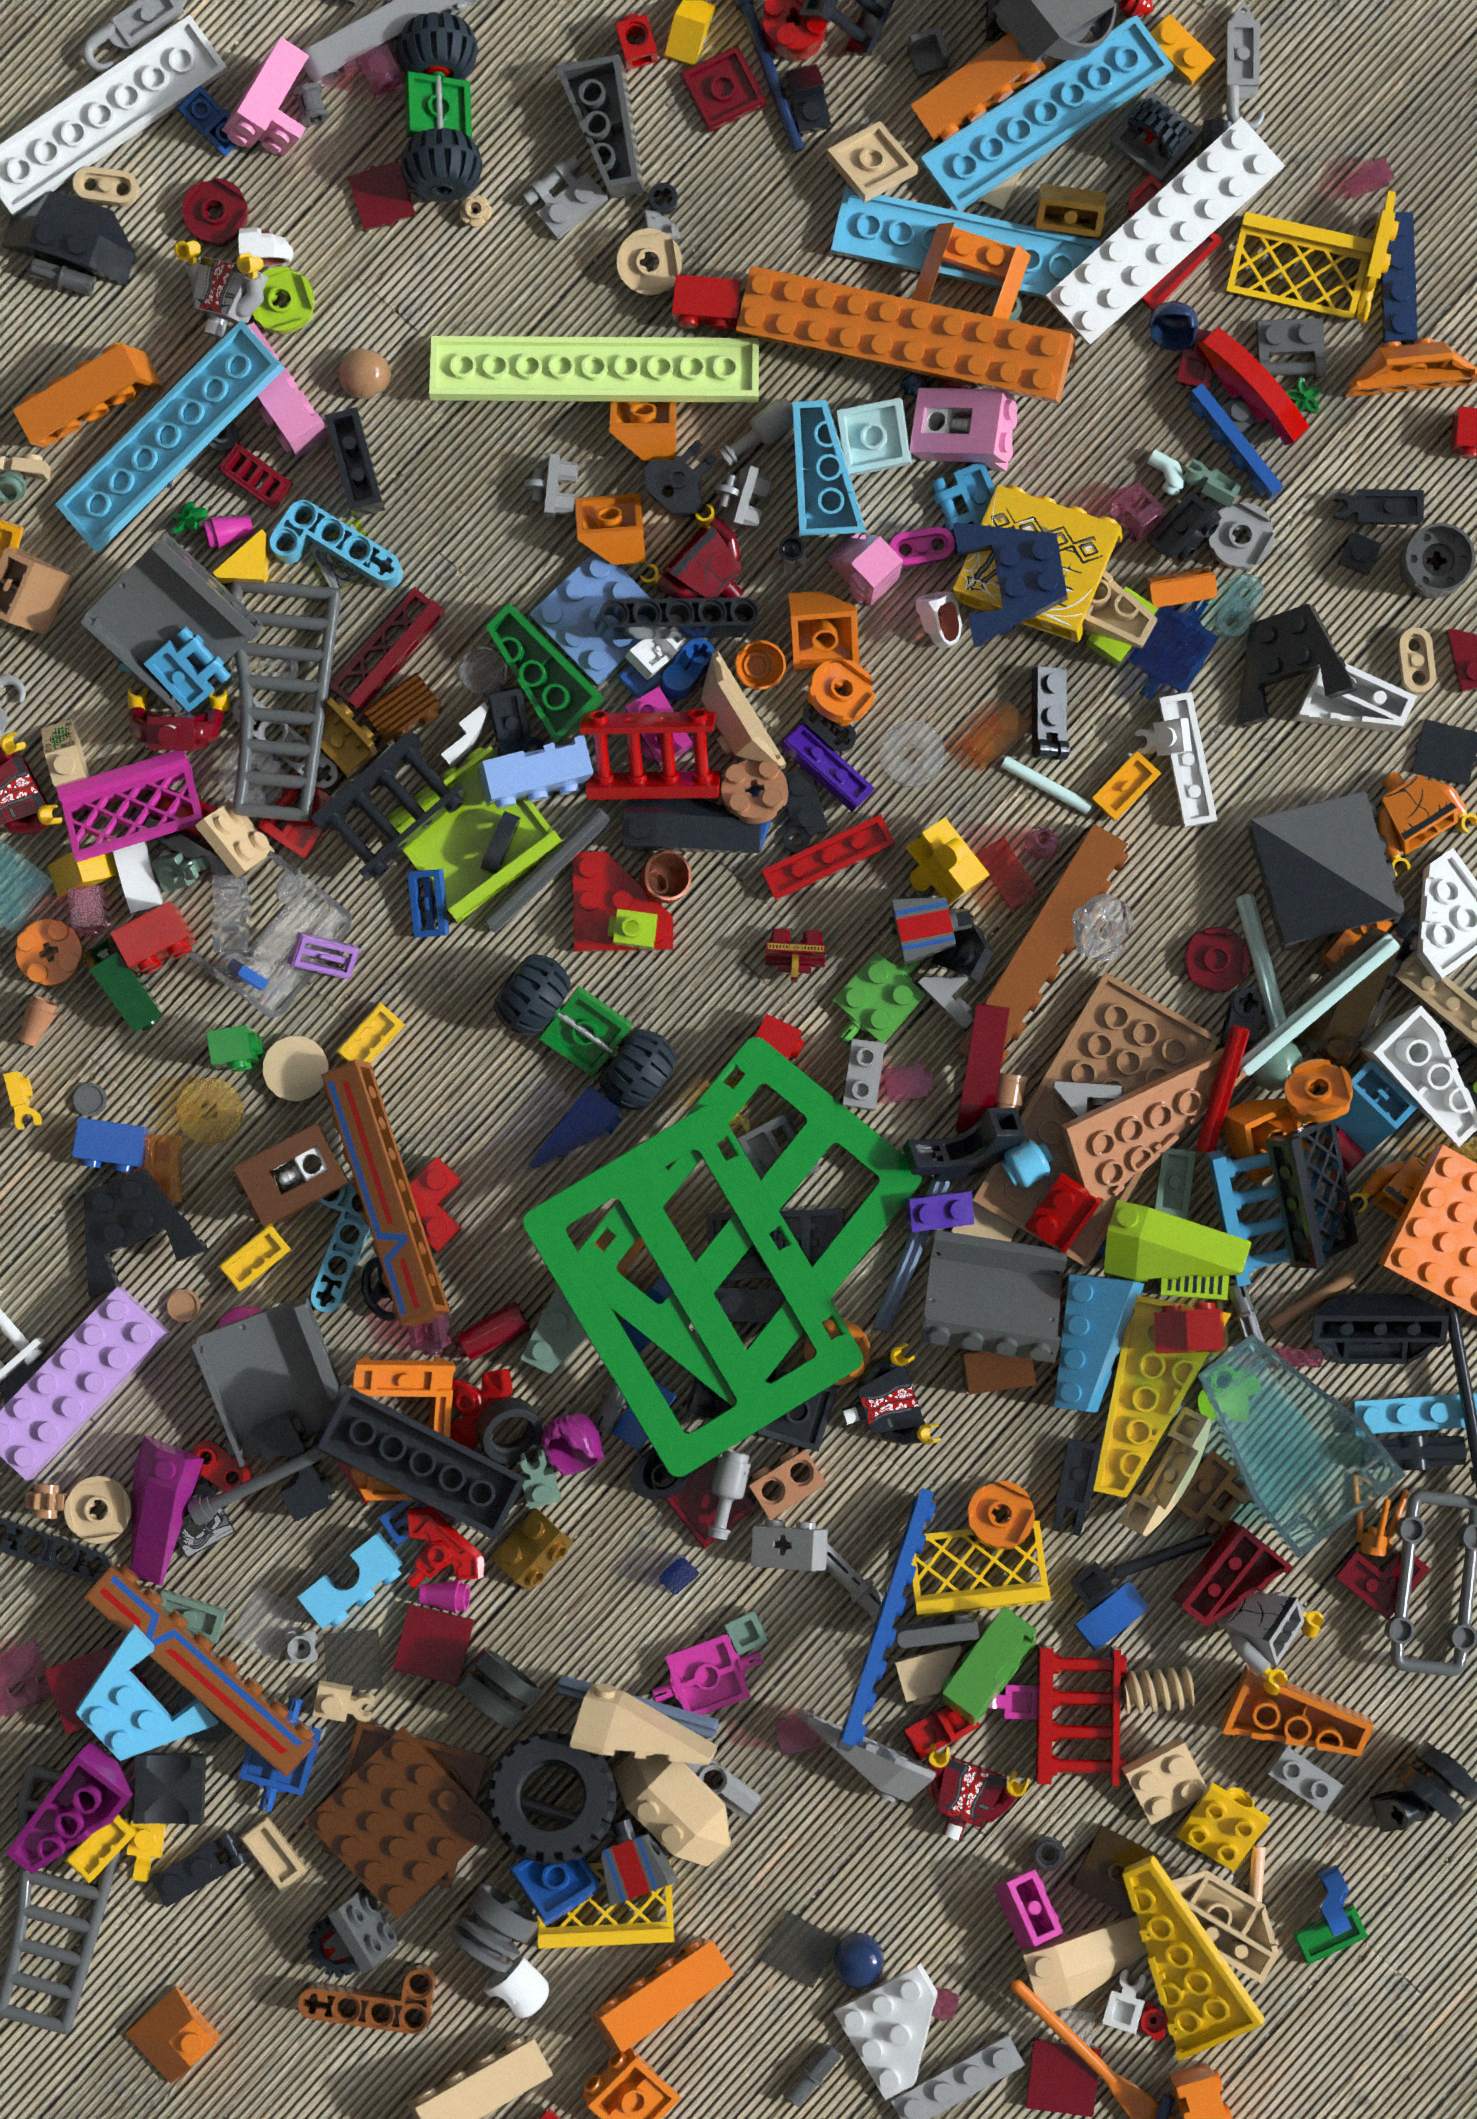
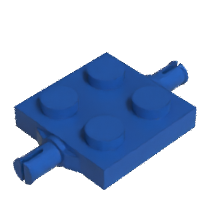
M289 1696L287 1705L289 1713L287 1716L297 1724L301 1721L298 1719L303 1699ZM306 1725L314 1732L315 1735L312 1739L317 1744L287 1777L248 1744L239 1778L254 1782L264 1789L258 1806L259 1809L264 1810L266 1806L265 1811L272 1812L276 1794L280 1792L305 1795L323 1729Z

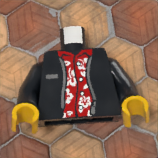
M905 1342L895 1347L892 1352L872 1361L859 1379L860 1387L856 1388L860 1402L842 1408V1412L848 1427L867 1421L871 1434L876 1433L882 1441L898 1445L937 1443L941 1438L933 1439L929 1431L930 1428L939 1425L934 1422L925 1424L905 1366L913 1361L915 1356L905 1358L902 1355L901 1350L908 1346V1343Z

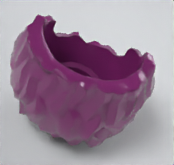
M564 1414L562 1417L553 1418L543 1428L541 1436L543 1450L547 1455L549 1463L554 1465L562 1476L583 1472L604 1460V1454L601 1451L602 1443L597 1427L584 1414Z

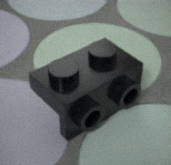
M1190 491L1147 541L1178 568L1182 562H1188L1195 555L1197 545L1205 537L1208 538L1215 533L1222 517L1215 507L1209 506L1195 493Z

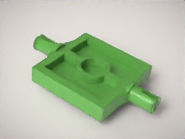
M877 951L833 999V1002L846 1013L850 1021L837 1036L848 1045L851 1039L861 1030L870 1034L878 1042L885 1043L927 997L913 983L909 976L923 961L918 960L911 965L902 964L899 967L890 963Z

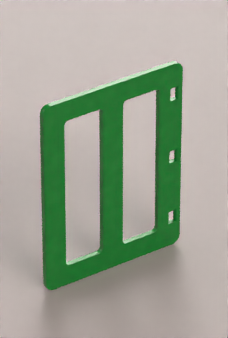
M752 1037L743 1043L686 1116L703 1106L712 1105L720 1110L729 1125L757 1088L765 1084L805 1117L804 1125L760 1179L778 1210L782 1208L833 1143L841 1146L877 1176L878 1182L812 1265L814 1272L831 1298L905 1204V1198H909L920 1185L922 1175H912L907 1159L903 1154L765 1040L759 1037ZM737 1067L744 1075L732 1089L723 1082ZM692 1150L677 1159L669 1169L664 1167L649 1177L648 1183L662 1207L702 1159L698 1151ZM617 1201L578 1249L579 1255L613 1311L725 1402L734 1406L736 1402L734 1395L701 1339L690 1331L689 1324L691 1322L673 1292L671 1291L662 1303L657 1304L617 1271V1264L639 1238V1234L620 1202ZM735 1213L732 1214L695 1261L713 1293L752 1246L751 1240ZM608 1228L615 1237L602 1251L599 1247L594 1246V1244ZM786 1300L746 1349L765 1381L804 1332Z
M707 1105L699 1108L532 1208L523 1217L522 1225L664 1467L673 1476L683 1477L854 1372L863 1362V1354L728 1123L720 1110L715 1106ZM726 1138L736 1155L728 1160L724 1158L717 1146V1143ZM692 1150L698 1151L815 1350V1355L811 1359L772 1383H767L762 1377L648 1183V1179L652 1174ZM613 1198L617 1199L622 1205L736 1400L733 1407L691 1433L683 1431L566 1232L569 1224ZM777 1227L788 1243V1246H784L780 1250H778L769 1234L777 1229ZM829 1317L832 1318L841 1334L832 1339L822 1325V1322Z

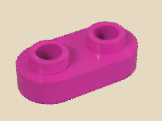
M942 527L899 533L890 543V547L903 560L902 567L945 561L951 556L955 546V540L951 532ZM934 541H940L943 543L944 548L941 551H935L931 544ZM902 546H907L911 549V554L909 556H902L899 549Z

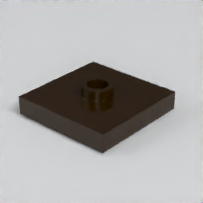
M1101 1824L1071 1886L1132 1917L1135 1911H1133L1123 1878L1125 1867L1152 1855L1160 1862L1162 1856Z

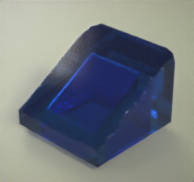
M681 1555L659 1575V1581L673 1594H678L698 1576L699 1571L685 1555Z

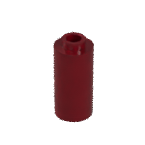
M514 1301L456 1332L459 1339L453 1342L462 1359L469 1357L471 1362L531 1329L517 1302Z

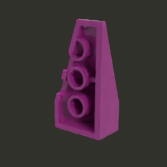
M144 1436L134 1465L131 1570L140 1578L157 1585H162L204 1458L149 1436Z
M91 1741L74 1758L5 1854L29 1873L33 1874L77 1843L87 1839L100 1828H104L113 1822L133 1795L118 1761Z

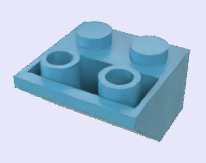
M1372 1059L1365 1061L1350 1076L1353 1088L1350 1109L1345 1115L1334 1119L1335 1125L1341 1128L1366 1155L1397 1130L1420 1106Z

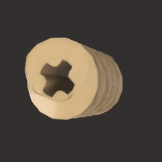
M1183 1666L1181 1668L1179 1677L1174 1668H1168L1166 1678L1161 1669H1155L1152 1679L1147 1670H1142L1139 1680L1134 1671H1128L1126 1681L1123 1679V1697L1126 1714H1130L1132 1704H1136L1139 1712L1143 1713L1146 1703L1150 1704L1153 1712H1157L1159 1702H1163L1166 1711H1170L1172 1701H1176L1179 1709L1184 1710L1186 1700H1190L1194 1709V1687L1188 1667Z

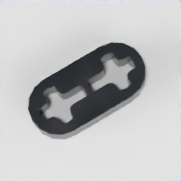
M810 703L805 706L802 716L803 723L833 751L844 754L853 749L856 742V732L851 725L840 726L824 716V720L829 723L827 726L818 720L812 723L809 711L811 709L817 710ZM833 727L839 733L847 731L849 733L847 740L850 743L847 745L844 743L836 745L834 743L836 736L830 729Z
M507 811L503 813L482 861L481 869L493 874L500 870L518 829L521 817Z

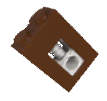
M316 1123L233 1167L236 1175L232 1177V1180L241 1195L247 1194L252 1204L247 1208L256 1225L262 1223L264 1227L269 1228L278 1222H286L295 1217V1213L351 1184L342 1166L338 1165L327 1144L329 1141L319 1124ZM312 1155H317L321 1160V1168L315 1174L307 1173L304 1168L305 1160ZM295 1161V1167L292 1166L291 1169H286L284 1173L280 1172L279 1182L285 1189V1185L292 1186V1183L295 1181L298 1183L297 1180L301 1178L306 1182L283 1193L273 1172Z

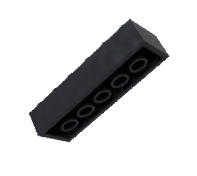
M349 1386L340 1387L310 1446L472 1530L494 1539L497 1538L526 1480L520 1474Z

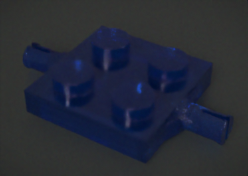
M1195 601L1187 614L1176 612L1168 606L1159 608L1155 615L1157 622L1143 648L1136 647L1128 660L1129 663L1143 670L1149 677L1139 692L1141 696L1144 697L1151 686L1146 696V699L1151 700L1160 684L1170 686L1180 693H1186L1219 636L1205 629L1200 621H1198L1208 606L1205 601H1203L1198 611H1196V608L1201 601Z

